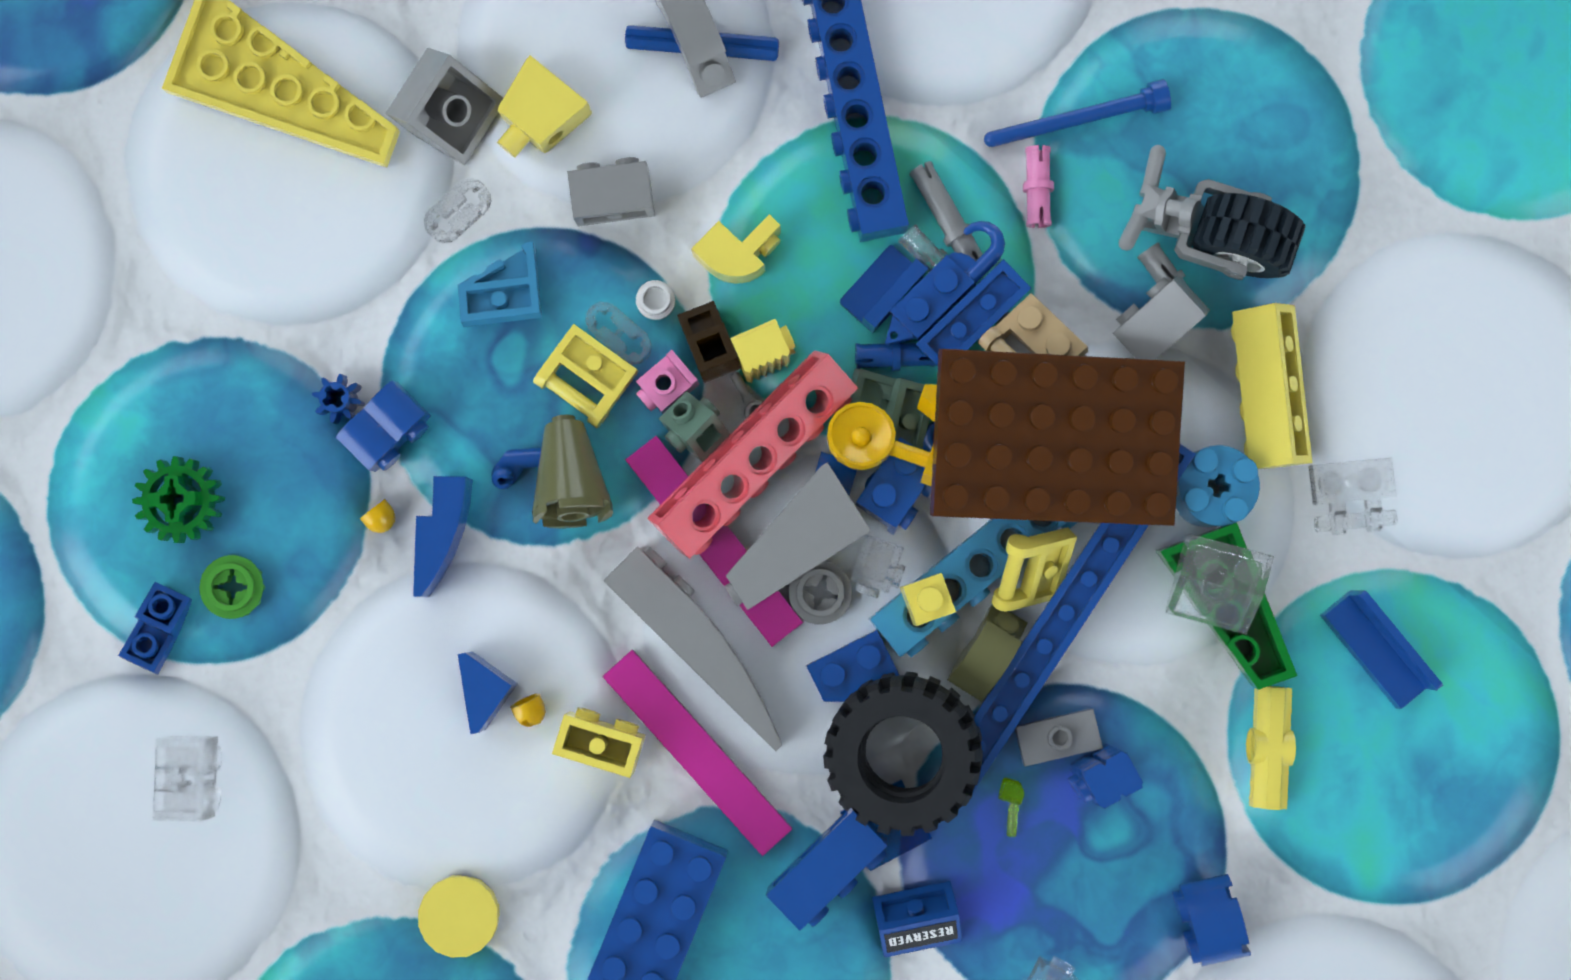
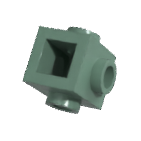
M687 391L659 418L669 431L664 436L666 440L680 453L687 449L701 462L730 435L718 418L720 415L719 410L707 398L703 397L699 401Z

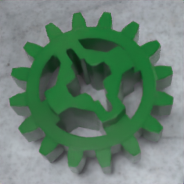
M173 456L171 465L165 460L160 459L156 461L158 471L145 469L143 473L148 481L146 483H135V487L142 491V496L132 499V503L142 505L143 509L135 515L136 519L148 520L149 522L146 524L144 531L147 533L159 531L158 540L169 541L172 537L174 543H185L186 535L191 540L201 539L199 529L212 531L214 527L209 519L211 516L221 517L223 514L215 509L216 503L225 501L224 496L215 495L214 491L222 485L221 481L209 480L208 478L213 470L209 467L199 469L200 461L189 458L185 463L184 458ZM192 478L200 486V492L192 486ZM183 495V502L174 505V498ZM156 508L165 515V521L159 516ZM200 509L198 515L193 519V515Z

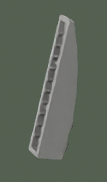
M637 546L603 581L762 739L777 751L782 746V742L764 701L746 668L723 634L691 598L695 590L679 575L673 580L662 569L667 563L651 547L644 551L641 547Z

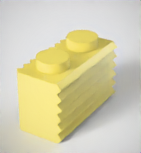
M776 319L731 337L741 370L746 381L752 383L754 378L759 380L761 375L766 377L768 372L773 374L775 369L781 371L782 366L788 368L790 355L795 354V343L788 327L785 325L779 328Z

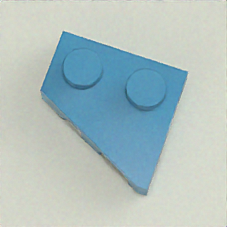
M533 241L521 245L522 250L502 262L499 259L487 266L483 273L473 275L458 284L460 320L463 327L542 318L536 248Z

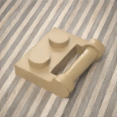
M1032 293L996 326L988 329L978 342L986 351L1017 353L1004 341L1012 334L1034 354L1084 356L1088 353V346Z

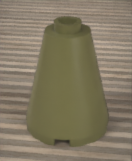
M568 414L553 417L552 422L544 427L532 509L533 522L537 524L542 519L543 527L565 529L587 526L586 519L595 516L598 517V523L609 519L613 514V505L584 423L576 420L575 416Z

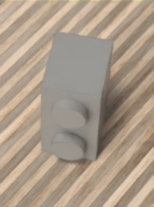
M627 157L616 160V165L600 167L599 163L591 162L578 165L576 167L577 170L567 171L573 218L577 226L655 216L647 162H639V159L636 157Z
M1179 275L1170 282L1163 277L1146 292L1151 298L1140 309L1133 304L1116 319L1121 326L1113 334L1135 359L1156 360L1209 313L1210 309Z

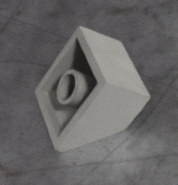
M427 48L385 114L416 137L465 165L498 114L497 110L503 97L451 55Z

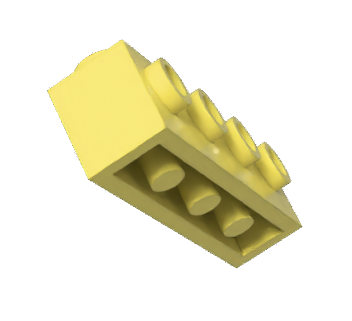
M1272 303L1233 311L1231 335L1236 344L1237 363L1235 373L1240 382L1241 390L1240 415L1245 426V455L1253 460L1258 469H1272L1313 463L1295 305Z

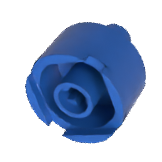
M1228 874L1179 885L1180 890L1172 892L1178 916H1180L1182 923L1188 922L1190 930L1182 931L1193 964L1200 962L1203 967L1251 956V951L1247 947L1249 939L1237 897L1232 898L1229 887L1233 885Z

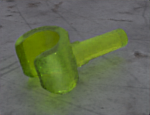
M1003 778L998 799L1010 802L1008 806L1007 836L1016 837L1019 805L1022 804L1024 799V790L1019 781Z

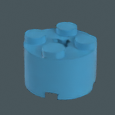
M1215 445L1194 451L1196 453L1194 458L1177 482L1176 509L1179 515L1188 523L1204 528L1230 525L1243 520L1254 508L1259 496L1260 482L1256 464L1245 454L1229 446ZM1215 480V485L1219 486V493L1213 494V489L1207 487L1208 481Z

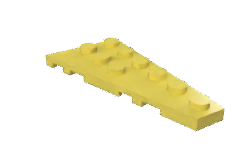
M194 0L162 86L166 93L386 168L388 167L400 134L396 126L343 88L337 81L322 72L308 59L251 18L229 0Z

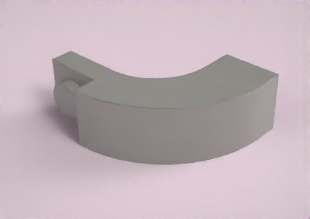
M655 0L675 37L699 96L702 98L735 83V77L725 54L726 49L705 0Z

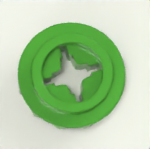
M237 555L223 556L210 563L202 574L199 586L201 599L207 609L216 616L225 619H236L249 615L250 612L261 604V597L266 589L263 584L262 571L252 563V560ZM232 576H236L237 583L247 585V589L236 592L234 599L231 598V592L218 589V585L231 582Z

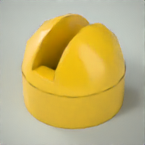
M384 499L359 519L372 532L384 533L394 525L395 513L390 504Z
M539 693L527 696L510 706L515 719L525 727L540 724L546 713L544 702Z

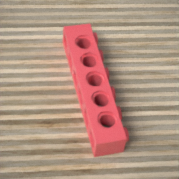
M814 350L647 519L680 553L689 559L694 554H701L712 543V536L722 526H728L735 521L741 512L740 508L750 498L757 497L767 488L769 484L768 479L778 469L782 470L789 466L796 458L797 454L795 452L805 442L815 439L823 431V424L836 411L850 404L852 400L850 396L858 387L829 354ZM814 390L817 395L816 403L812 408L807 409L806 397ZM787 418L789 430L784 436L779 437L778 425L783 419ZM760 446L762 451L761 458L756 464L751 465L749 461L750 453L754 448ZM733 475L734 484L732 489L727 493H722V481L727 476ZM705 503L706 513L704 517L699 521L693 522L692 514L694 509L698 505Z

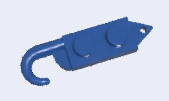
M978 221L967 226L963 231L965 235L975 231H983L990 236L991 245L977 261L963 253L946 255L890 310L892 319L885 340L887 346L915 338L919 341L999 261L1004 253L1005 240L1003 233L996 225L986 221ZM896 333L898 334V337L896 339H892L891 335Z

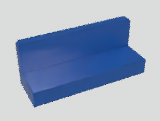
M1003 259L916 345L938 367L939 349L968 350L1031 287Z
M1350 590L1320 614L1321 618L1395 708L1402 709L1425 689L1437 691L1443 686L1442 682L1367 591Z

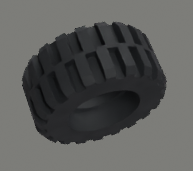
M894 672L883 674L880 679L875 681L871 679L862 684L857 691L851 693L834 716L824 742L827 745L826 752L823 755L824 768L829 769L830 772L827 781L831 791L837 790L841 797L838 803L845 811L852 808L858 814L855 820L864 826L870 821L879 825L877 832L887 835L890 834L891 829L901 830V836H914L915 830L922 828L925 833L936 830L938 824L942 821L949 823L958 815V810L962 806H966L971 799L975 785L978 783L982 765L983 750L980 727L976 726L974 721L975 715L970 706H965L960 701L961 695L952 687L948 690L941 686V680L932 676L929 679L918 677L916 672H906L905 675L896 676ZM896 716L910 717L923 722L934 731L941 743L942 763L939 771L931 781L913 788L897 787L882 780L872 770L866 757V743L870 732L881 721Z

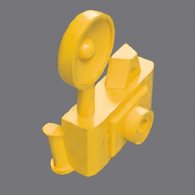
M925 384L917 409L935 422L937 384ZM851 403L835 412L829 422L827 442L830 452L838 462L848 468L866 470L877 467L890 455L925 467L920 483L931 486L933 446L931 452L896 441L893 420L885 410L872 403Z

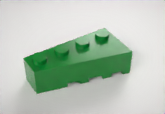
M1237 523L1221 526L1156 550V553L1251 686L1260 690L1297 676Z

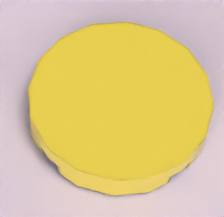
M451 875L435 883L423 896L418 910V927L424 941L435 952L450 958L468 957L481 951L494 937L499 923V903L493 890L482 880L468 876Z

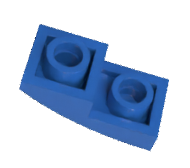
M154 582L134 616L138 619V622L118 656L158 675L180 633L192 599Z

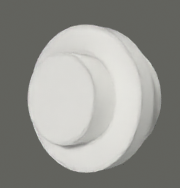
M659 280L648 281L639 288L636 294V305L644 317L651 320H661L673 311L675 295L671 287L665 282Z

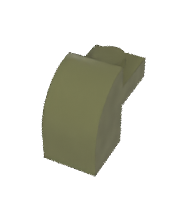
M991 605L975 636L960 653L947 681L982 701L999 681L1022 643L1020 638L1028 622L1010 611H1000Z

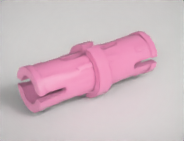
M1039 145L1025 148L1027 181L1023 183V192L1027 193L1026 227L1035 228V224H1038V228H1046L1052 225L1050 193L1054 191V181L1050 180L1051 147L1046 145L1042 146V150H1039Z

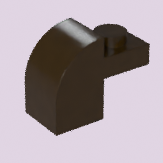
M714 301L677 315L704 383L741 369L737 354Z

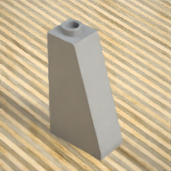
M828 462L814 473L726 575L730 583L724 587L736 606L743 603L747 610L871 532Z

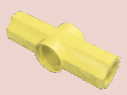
M1268 686L1260 690L1254 688L1253 728L1249 729L1246 738V756L1251 764L1249 806L1268 810L1287 809L1289 766L1293 765L1296 756V739L1294 732L1291 730L1292 688Z

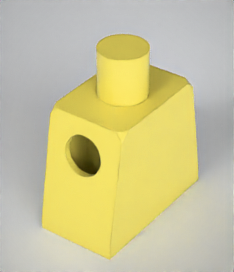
M529 55L498 107L497 111L510 127L497 143L514 158H516L528 142L532 143L541 152L546 153L589 118L592 111L584 98Z

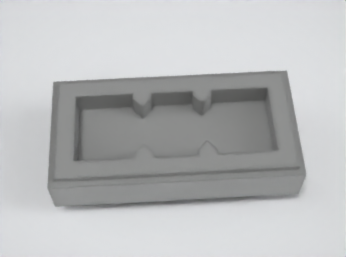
M1092 708L1017 725L1015 728L1024 766L1103 748L1094 709Z

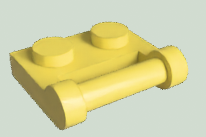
M573 324L534 377L533 383L541 389L547 387L587 416V422L598 428L605 421L613 406L639 371ZM563 365L601 392L604 396L598 404L594 403L558 377L556 372L560 366Z
M1068 527L1029 537L1021 534L1011 535L1006 545L1007 561L1000 586L994 590L992 605L1000 611L1007 612L1049 601L1066 576L1077 536ZM1025 558H1028L1021 586L1016 589L1023 561Z

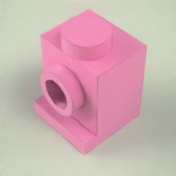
M670 350L662 360L636 380L637 384L641 387V390L636 395L651 412L657 407L664 414L686 391L690 393L700 384L698 379L675 352ZM659 378H670L671 386L667 390H659L656 385Z

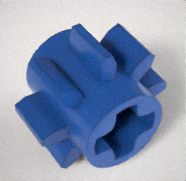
M343 374L338 375L337 382H331L323 377L321 380L324 386L320 392L312 393V396L318 398L321 404L315 412L319 415H326L331 412L330 422L334 424H339L341 416L352 419L355 416L353 412L357 407L365 406L366 404L359 400L356 394L361 390L362 386L358 383H353L347 387L348 379ZM337 392L344 394L341 397L343 403L341 407L334 405L337 401L335 396Z

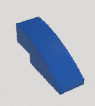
M433 476L432 516H416L413 597H430L451 564L465 530L471 504L473 479L468 477Z

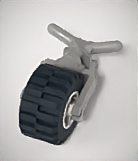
M1155 145L1151 148L1143 184L1139 193L1143 197L1141 205H1135L1132 216L1119 239V247L1122 250H1131L1141 231H1147L1177 238L1174 251L1180 259L1223 272L1226 276L1234 279L1243 280L1245 276L1280 278L1290 274L1305 230V224L1301 218L1287 208L1272 202V198L1268 195L1257 192L1251 193L1210 179L1199 182L1194 194H1190V197L1179 196L1175 189L1171 187H1166L1165 190L1158 187L1166 150L1161 145ZM1203 193L1213 195L1207 198L1205 207H1203L1201 203Z

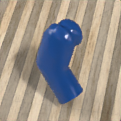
M541 447L506 451L492 470L493 485L499 489H508L516 482L525 468L539 467Z

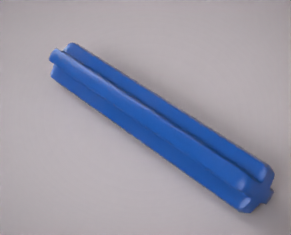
M629 25L626 28L625 44L628 49L681 53L670 28ZM719 33L726 49L725 54L727 57L775 61L778 58L779 40L776 37Z

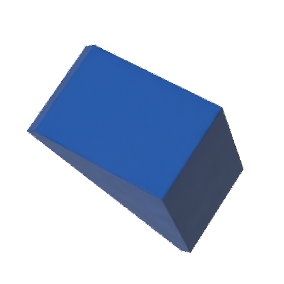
M472 651L457 655L470 734H476L486 730L518 683Z

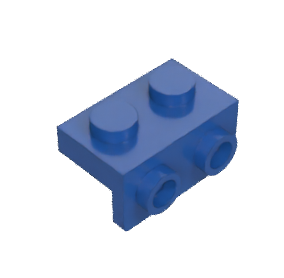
M901 437L898 439L899 442L913 446ZM889 455L863 490L855 505L888 527L887 531L892 535L895 534L899 527L907 530L919 510L913 507L921 494L927 498L931 494V486L920 483L925 467Z

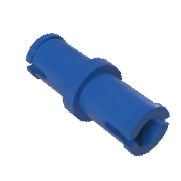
M917 342L897 343L887 346L886 343L855 344L856 369L891 367L892 371H900L901 367H935L936 365L918 348Z

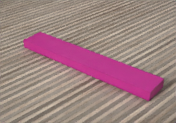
M657 436L653 437L625 459L660 505L688 477ZM705 503L698 505L694 509L692 514L693 522L699 521L704 517L706 513ZM722 526L712 536L713 540L710 546L699 554L724 586L730 583L726 577L728 572L747 552L728 526ZM779 591L748 610L743 603L739 605L771 647L803 623Z
M633 649L602 676L762 856L792 830L790 824Z

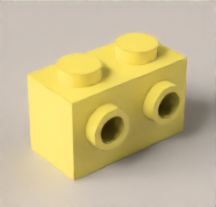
M577 707L576 713L569 711L564 714L552 751L553 755L628 778L634 774L646 734L637 732L639 725L621 719H616L614 725L600 721V713Z

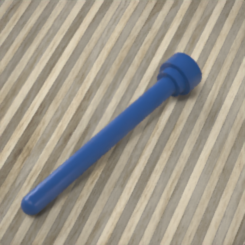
M1164 79L1147 83L1146 88L1140 89L1139 94L990 131L985 134L984 143L988 147H996L1144 109L1145 112L1152 111L1153 114L1168 111L1171 109L1169 87Z

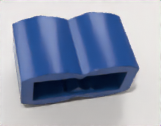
M391 380L367 403L364 409L357 413L340 430L336 438L369 471L376 472L380 468L386 471L400 458L401 454L398 450L406 441L409 440L413 443L428 430L429 426L426 422L431 415L398 382Z

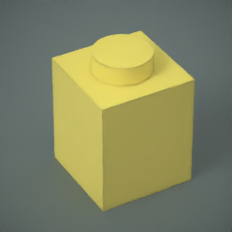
M937 573L900 587L910 618L915 626L956 612L942 573Z

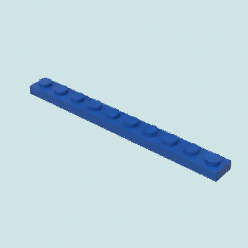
M1181 444L1179 448L1178 480L1196 454ZM1100 523L1022 641L1011 663L974 714L976 726L980 727L983 750L980 775L974 790L1149 525Z

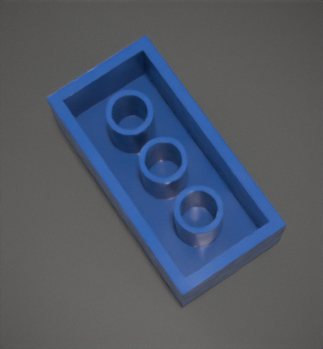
M654 819L587 980H676L721 872L728 850Z

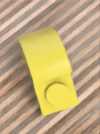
M769 214L741 242L718 221L691 248L692 255L708 272L724 282L734 284L750 282L765 272V264L758 256L762 254L764 257H767L779 245L781 239L778 236L781 234V225Z

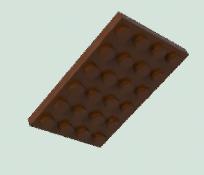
M939 349L930 515L936 517L1175 526L1185 361Z

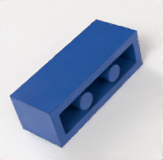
M852 808L845 811L767 888L766 896L799 931L808 923L812 927L818 924L829 911L826 905L836 895L842 899L849 894L858 883L855 877L865 867L870 871L874 869L887 855L884 851L888 846L887 838L882 833L877 832L878 828L869 821L864 826L855 819L858 814Z

